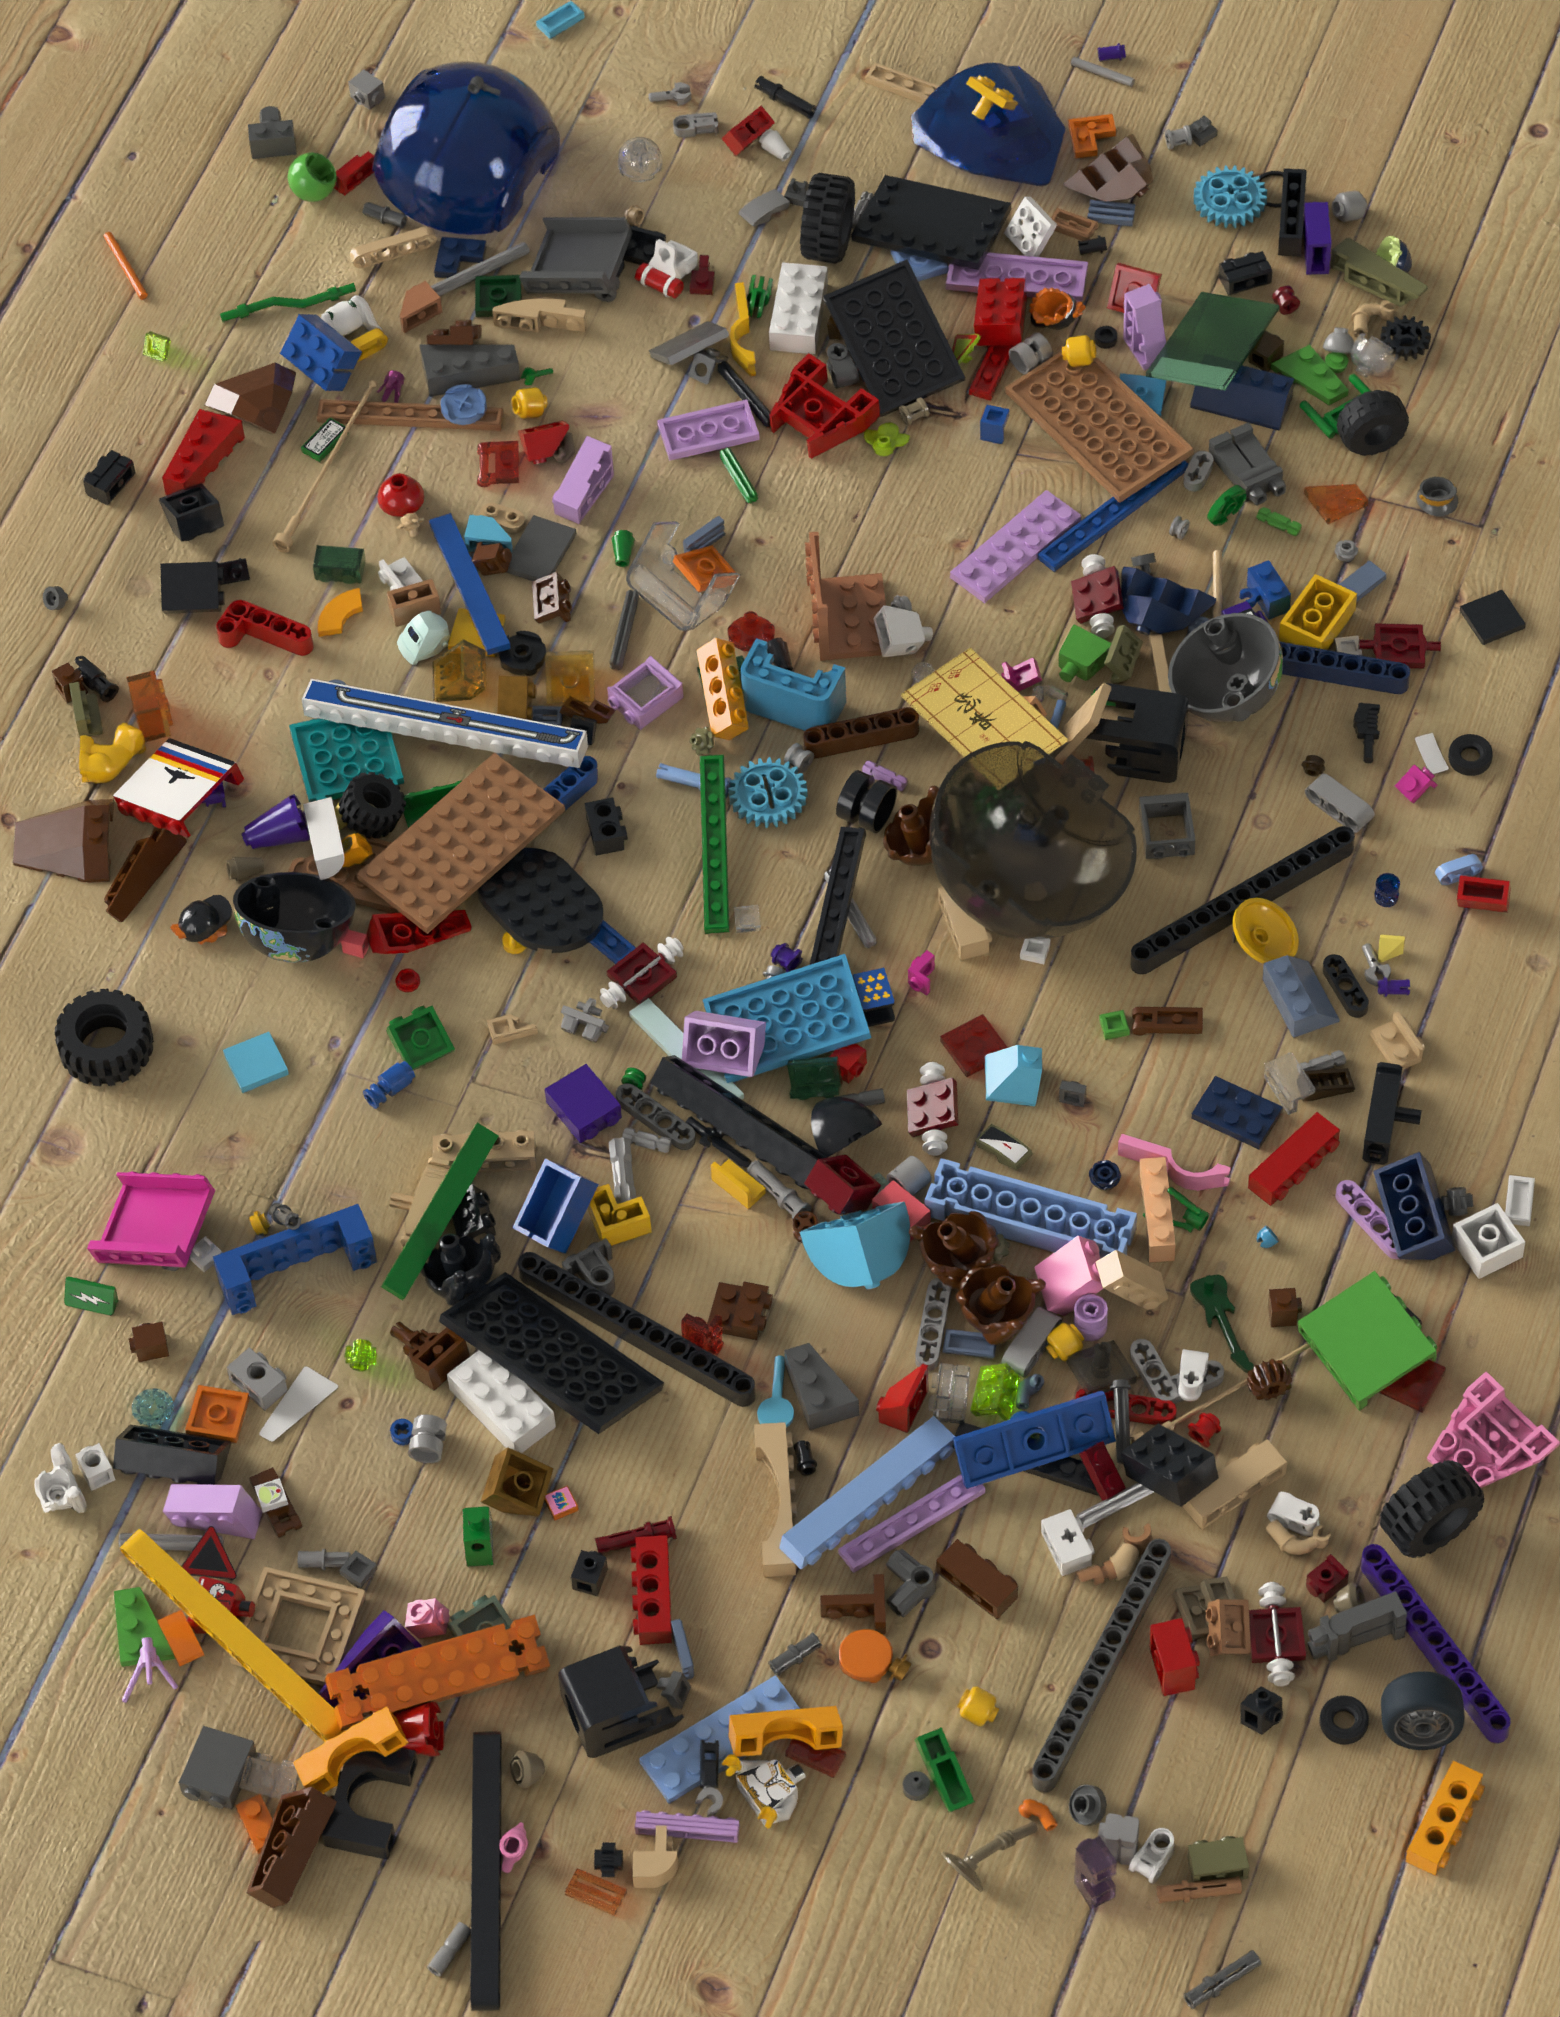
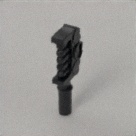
M1359 703L1354 715L1353 727L1356 729L1357 738L1364 739L1365 763L1373 762L1374 740L1379 739L1380 731L1377 730V719L1380 705Z

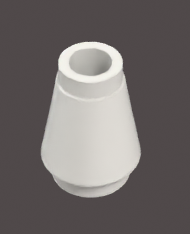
M768 129L761 135L759 142L763 149L781 161H785L790 157L792 152L778 131Z

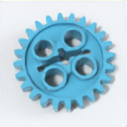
M1226 165L1223 171L1216 167L1215 173L1207 171V177L1202 175L1201 181L1196 182L1194 204L1196 205V211H1201V217L1207 216L1208 223L1216 220L1215 226L1222 222L1224 223V228H1227L1229 223H1232L1233 227L1236 228L1239 222L1242 226H1245L1246 220L1253 223L1254 217L1259 218L1260 212L1265 211L1267 189H1265V183L1260 182V176L1253 178V171L1245 173L1244 167L1240 171H1237L1236 166L1229 170Z
M768 757L766 763H763L761 758H758V764L755 765L749 761V768L741 766V773L735 772L734 779L730 780V788H728L730 805L733 806V812H738L739 819L746 817L747 824L753 820L756 827L761 822L765 824V828H768L770 823L778 827V821L788 824L787 817L795 820L796 812L802 813V806H806V798L808 797L807 782L803 779V773H798L797 767L790 769L789 761L781 765L780 758L775 763H772L771 757ZM763 776L766 777L768 782L770 796H772V805L774 807L773 809H771L769 806L768 795L764 787V780L762 778Z

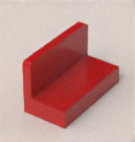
M367 151L361 157L359 155L354 156L336 171L337 180L334 189L344 196L377 171L375 156Z

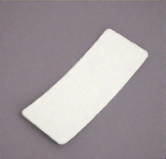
M1433 733L1415 738L1428 770L1433 774L1449 770Z

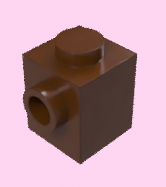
M1295 1288L1269 1289L1268 1310L1270 1326H1297L1298 1313H1302L1301 1297L1296 1298Z
M163 1322L143 1323L137 1327H132L133 1338H129L131 1353L137 1354L139 1362L169 1356Z

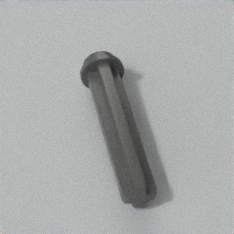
M1119 1379L1113 1381L1110 1390L1114 1391L1117 1462L1123 1464L1121 1452L1130 1445L1128 1390H1131V1385H1129L1128 1380Z

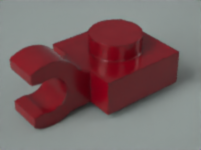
M700 255L699 270H692L690 294L713 295L715 271H709V255Z

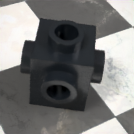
M1260 1686L1252 1694L1247 1695L1245 1700L1240 1703L1241 1724L1263 1735L1273 1725H1277L1283 1717L1282 1697Z

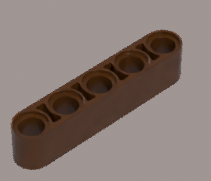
M905 707L811 727L803 734L804 750L813 752L814 759L912 739L919 733V713L911 707Z

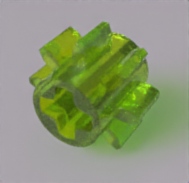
M354 1340L352 1346H346V1363H350V1368L355 1371L368 1370L369 1364L376 1365V1347H372V1343L368 1340Z

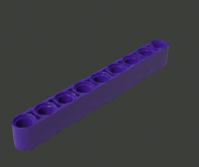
M1377 1544L1366 1546L1362 1552L1361 1570L1380 1597L1396 1591L1400 1600L1410 1602L1402 1604L1407 1613L1406 1632L1436 1672L1450 1678L1458 1685L1462 1692L1465 1711L1486 1739L1492 1743L1504 1742L1509 1735L1511 1724L1509 1714L1385 1549ZM1369 1559H1376V1560H1378L1379 1562H1377V1563H1371V1562H1369L1368 1560H1369ZM1390 1579L1393 1580L1394 1583H1386L1383 1580ZM1421 1620L1425 1624H1416L1414 1621ZM1430 1641H1438L1440 1644L1433 1645ZM1451 1661L1454 1662L1456 1665L1449 1666L1446 1665L1445 1662ZM1462 1682H1468V1683H1470L1472 1686H1470V1687H1465V1686H1462L1460 1683H1462ZM1484 1703L1488 1707L1480 1708L1476 1704ZM1493 1724H1499V1725H1501L1503 1728H1501V1729H1496V1728H1494V1727L1491 1726V1725H1493Z

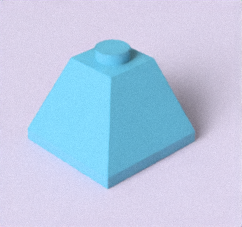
M1015 1045L987 1054L985 1056L986 1100L1035 1107L1042 1074V1048Z

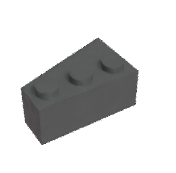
M810 1343L784 1350L785 1367L809 1430L859 1416V1400Z

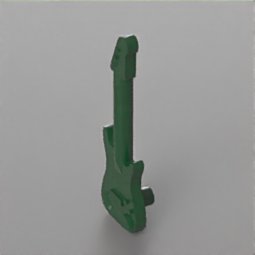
M1208 1275L1193 1281L1190 1284V1293L1202 1305L1205 1311L1207 1326L1212 1327V1319L1217 1318L1232 1353L1230 1359L1248 1374L1250 1370L1254 1369V1365L1252 1362H1249L1245 1351L1241 1350L1225 1311H1229L1232 1314L1235 1312L1234 1305L1227 1297L1226 1279L1221 1275Z

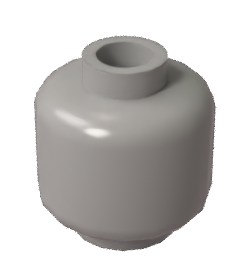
M1359 191L1339 193L1332 202V212L1342 222L1361 219L1367 209V201Z

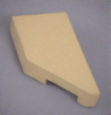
M512 1014L486 1020L493 1045L538 1034L536 1025H529Z

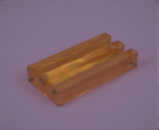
M578 1868L565 1890L566 1896L613 1916L616 1915L618 1906L620 1907L623 1897L627 1894L626 1888ZM578 1879H582L598 1887L617 1894V1896H611L607 1893L600 1891L599 1889L578 1882ZM573 1888L579 1889V1890H581V1891H583V1892H586V1893H588V1894H590V1895H593V1896L598 1897V1898H600V1899H602V1900H605V1901H607V1902H609V1903H612V1905H611V1904H608V1903H606V1902H604V1901H601V1900H599V1899H597V1898H594V1897H592V1896H589V1895H587V1894H585V1893H582V1892H580V1891H578V1890H575V1889H573Z

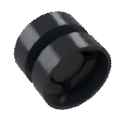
M856 770L849 776L842 788L837 802L836 815L850 823H856L859 820L860 827L873 833H878L885 826L893 811L897 798V787L883 780L875 782L873 776Z

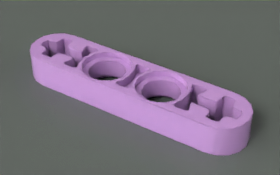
M1341 1181L1336 1188L1337 1202L1387 1256L1392 1259H1399L1395 1247L1392 1248L1393 1239L1386 1215L1354 1181ZM1345 1190L1347 1193L1352 1191V1197L1349 1194L1343 1195V1191ZM1365 1206L1371 1212L1368 1215H1361L1357 1212V1208ZM1383 1224L1387 1230L1383 1233H1378L1374 1231L1373 1226Z

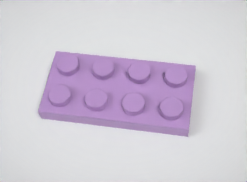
M747 399L657 420L669 461L759 440V432Z

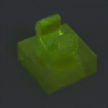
M149 331L145 335L143 355L162 362L167 360L171 344L170 338Z

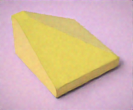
M1380 935L1378 962H1384L1403 954L1405 937Z

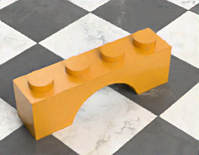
M836 1706L729 1716L728 1738L733 1753L737 1757L762 1755L766 1745L779 1739L800 1740L809 1744L814 1750L842 1747L843 1724Z
M385 1707L360 1723L351 1726L338 1736L327 1740L311 1752L305 1753L302 1757L295 1760L293 1764L305 1788L313 1787L325 1793L338 1785V1776L342 1766L355 1754L363 1751H375L386 1757L408 1744V1741L397 1718L388 1707Z

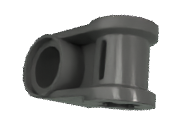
M841 343L830 345L827 350L829 358L827 368L835 388L838 389L859 383L858 370L851 359L847 347Z

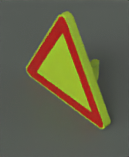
M956 334L952 351L959 364L961 362L968 363L972 360V357L967 354L974 351L973 347L980 340V335Z

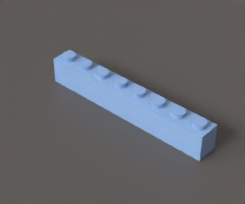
M935 1416L931 1417L782 1535L779 1548L801 1570L808 1564L814 1565L821 1558L825 1550L834 1549L840 1543L841 1538L846 1534H853L864 1519L870 1520L879 1511V1507L884 1503L889 1505L895 1500L898 1492L903 1488L905 1490L909 1489L916 1482L918 1476L922 1473L924 1475L928 1474L938 1460L947 1459L954 1451L953 1438L955 1436Z

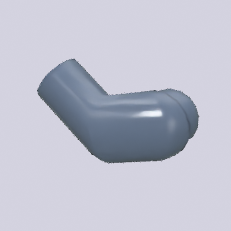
M1040 1374L1029 1376L1019 1383L1016 1399L1017 1408H1029L1030 1396L1038 1392L1044 1385V1378Z

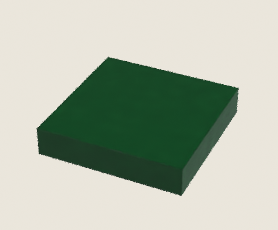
M520 275L475 276L476 317H493V307L521 300L522 283L519 278Z

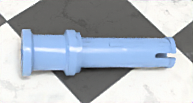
M663 763L659 764L658 767L660 769H657L656 778L699 788L700 791L699 773L664 765ZM729 777L725 778L726 798L729 794L728 788H730L731 778Z

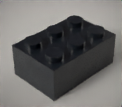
M1159 1423L1121 1452L1127 1477L1180 1507L1219 1478L1213 1453Z

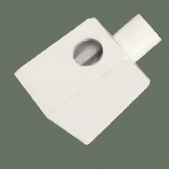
M883 605L873 618L882 657L914 654L925 641H931L933 636L932 628L922 627L919 614L913 611Z

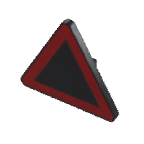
M213 1526L208 1527L181 1567L191 1576L226 1580L236 1579L237 1574Z

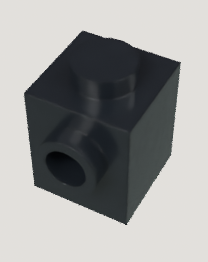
M581 1550L571 1575L572 1589L598 1596L608 1571L607 1557L597 1551L588 1552Z

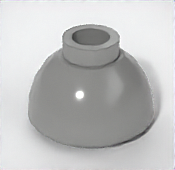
M1335 327L1334 332L1325 339L1323 348L1330 352L1353 353L1355 351V343L1350 334H1348L1347 328Z

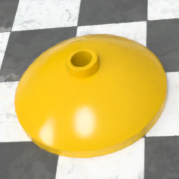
M1250 898L1237 907L1233 915V930L1238 943L1250 957L1264 964L1286 955L1295 956L1299 946L1297 929L1289 915L1280 906L1267 899Z

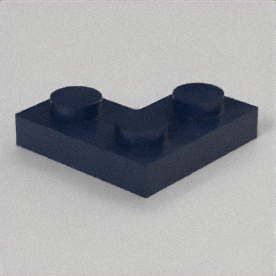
M441 237L434 269L435 277L449 278L459 273L461 262H483L487 248L486 240Z

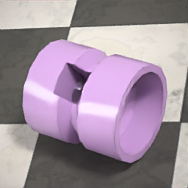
M1083 1295L1078 1298L1074 1306V1325L1083 1335L1085 1341H1096L1102 1338L1107 1331V1303L1098 1295Z

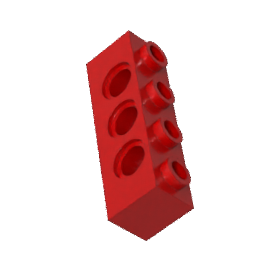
M667 1535L635 1537L636 1547H631V1563H636V1571H631L632 1587H637V1595H632L633 1611H638V1619H633L634 1635H639L640 1645L672 1643ZM648 1564L656 1565L653 1568H645ZM648 1588L657 1589L654 1592H646ZM649 1612H656V1613H658V1614L655 1615V1616H647V1615H646V1614L649 1613Z

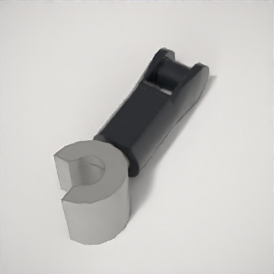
M705 1740L700 1741V1788L703 1790L697 1796L695 1804H701L704 1799H710L713 1802V1805L707 1811V1817L715 1815L723 1803L722 1794L716 1789L718 1788L719 1740H715L714 1743H707ZM705 1753L714 1754V1760H705Z

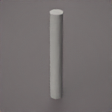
M1077 57L1072 58V66L1130 87L1135 82V79Z

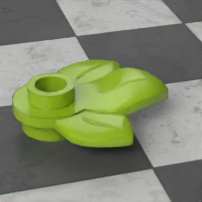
M892 422L881 424L878 430L867 429L864 431L865 442L871 444L875 453L879 456L891 455L895 447L906 445L910 439V435L899 433L898 425Z

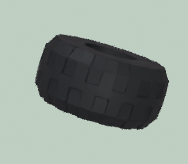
M1385 390L1368 391L1360 396H1356L1344 406L1338 417L1337 430L1342 442L1349 451L1363 456L1375 455L1387 451L1392 446L1394 447L1404 437L1409 425V417L1402 401L1394 393Z

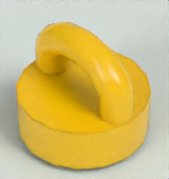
M508 932L503 935L502 943L506 952L519 954L526 949L525 946L512 938Z

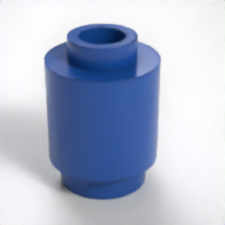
M397 1062L378 1076L379 1082L377 1086L385 1095L388 1094L393 1097L412 1083L415 1073L407 1062Z

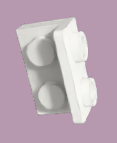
M405 557L389 565L384 560L379 561V578L383 584L387 583L389 585L390 591L423 581Z

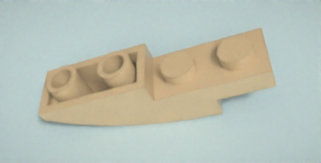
M542 298L519 300L493 307L492 311L494 326L532 332H539L540 326L585 332L587 328L586 310L567 308L566 300Z

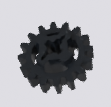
M1403 315L1402 320L1394 317V322L1388 320L1386 326H1382L1380 335L1382 349H1388V356L1395 354V359L1397 360L1400 356H1403L1405 361H1408L1409 356L1417 359V354L1423 356L1425 349H1429L1431 340L1429 327H1423V320L1416 322L1414 316L1410 320L1407 319L1406 315Z

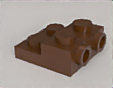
M458 320L456 324L450 326V333L449 329L433 330V333L427 335V345H474L482 337V327L478 324H472V320Z
M719 1282L707 1322V1331L758 1340L760 1331L764 1332L767 1316H764L766 1309H771L773 1294H769V1286L743 1282V1286Z

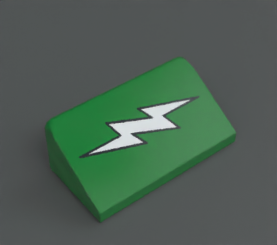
M69 1276L66 1277L64 1295L66 1306L110 1316L114 1314L119 1301L114 1286Z

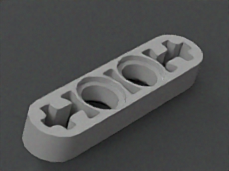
M938 1278L933 1279L927 1288L915 1352L917 1367L926 1364L928 1365V1371L934 1370L939 1363L951 1298V1288L944 1285ZM938 1288H943L940 1301L936 1300V1291ZM932 1309H939L942 1311V1315L938 1318H932L928 1315V1312ZM928 1331H934L938 1334V1338L927 1340L924 1334ZM926 1348L931 1349L928 1362L923 1361L926 1355Z

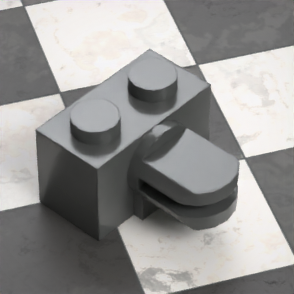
M267 106L261 109L259 115L260 123L248 124L252 159L297 155L293 120L281 121V114L277 107Z

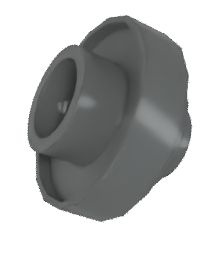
M1085 1784L1078 1786L1073 1791L1069 1801V1810L1073 1820L1081 1825L1092 1826L1103 1819L1107 1807L1103 1791L1093 1785Z

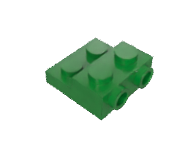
M424 1005L411 1012L412 1015L404 1019L402 1016L391 1020L386 1030L397 1053H400L403 1061L407 1062L413 1071L455 1051L433 1005L427 1008Z

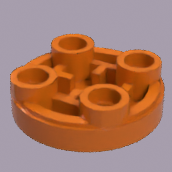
M861 1629L852 1632L842 1641L839 1648V1662L842 1672L858 1681L879 1682L882 1676L888 1672L893 1661V1650L889 1640L880 1632L871 1629Z

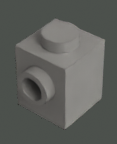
M366 70L361 71L349 81L351 98L357 104L363 105L369 110L385 98L383 82Z

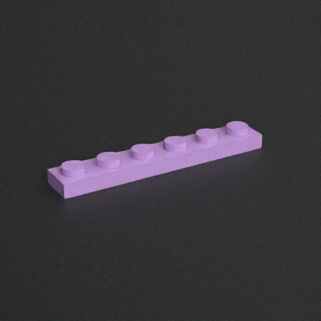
M959 1475L838 1549L839 1555L851 1571L855 1573L983 1495L985 1487L981 1484L966 1489L962 1475Z

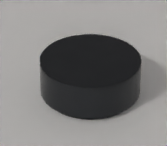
M1111 326L1099 327L1095 331V343L1098 347L1104 349L1114 347L1118 340L1116 329Z

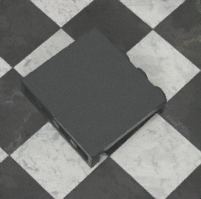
M543 217V222L547 228L546 234L531 271H522L519 277L526 293L609 294L633 234L626 217Z

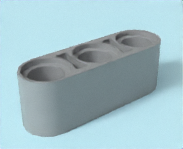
M1321 774L1305 789V794L1309 801L1343 826L1350 827L1354 833L1359 832L1375 816L1372 807L1327 774Z
M1040 1306L1037 1307L1006 1350L1001 1365L1022 1377H1026L1046 1350L1048 1334L1061 1324L1063 1319Z

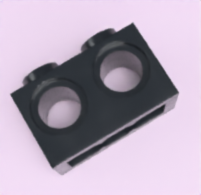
M614 798L585 803L586 819L596 856L625 850L624 840H628L625 825H620L619 821L623 820L620 806H615Z

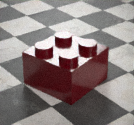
M846 1154L818 1159L804 1182L811 1189V1193L815 1197L822 1199L829 1205L828 1207L832 1212L839 1215L867 1210L872 1203V1199L882 1186Z

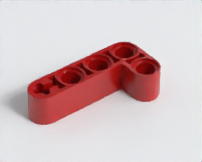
M244 600L233 601L216 624L219 643L225 648L237 646L245 634L300 656L310 654L314 648L311 629L308 626Z

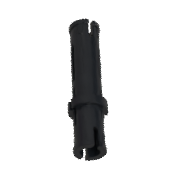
M764 76L757 78L756 83L758 84H755L754 88L769 95L771 100H778L808 119L814 116V111L817 109L815 105L783 88V85L771 82L764 78Z

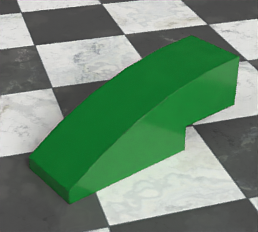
M942 1727L916 1737L914 1740L948 1812L950 1813L974 1803L975 1801L954 1751H951Z

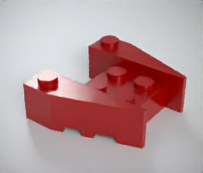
M808 353L793 368L788 383L782 389V395L778 402L775 403L769 415L772 433H775L786 422L809 438L807 440L808 455L812 459L866 431L880 417L879 399L862 388L847 402H844L823 388L828 382L827 366Z

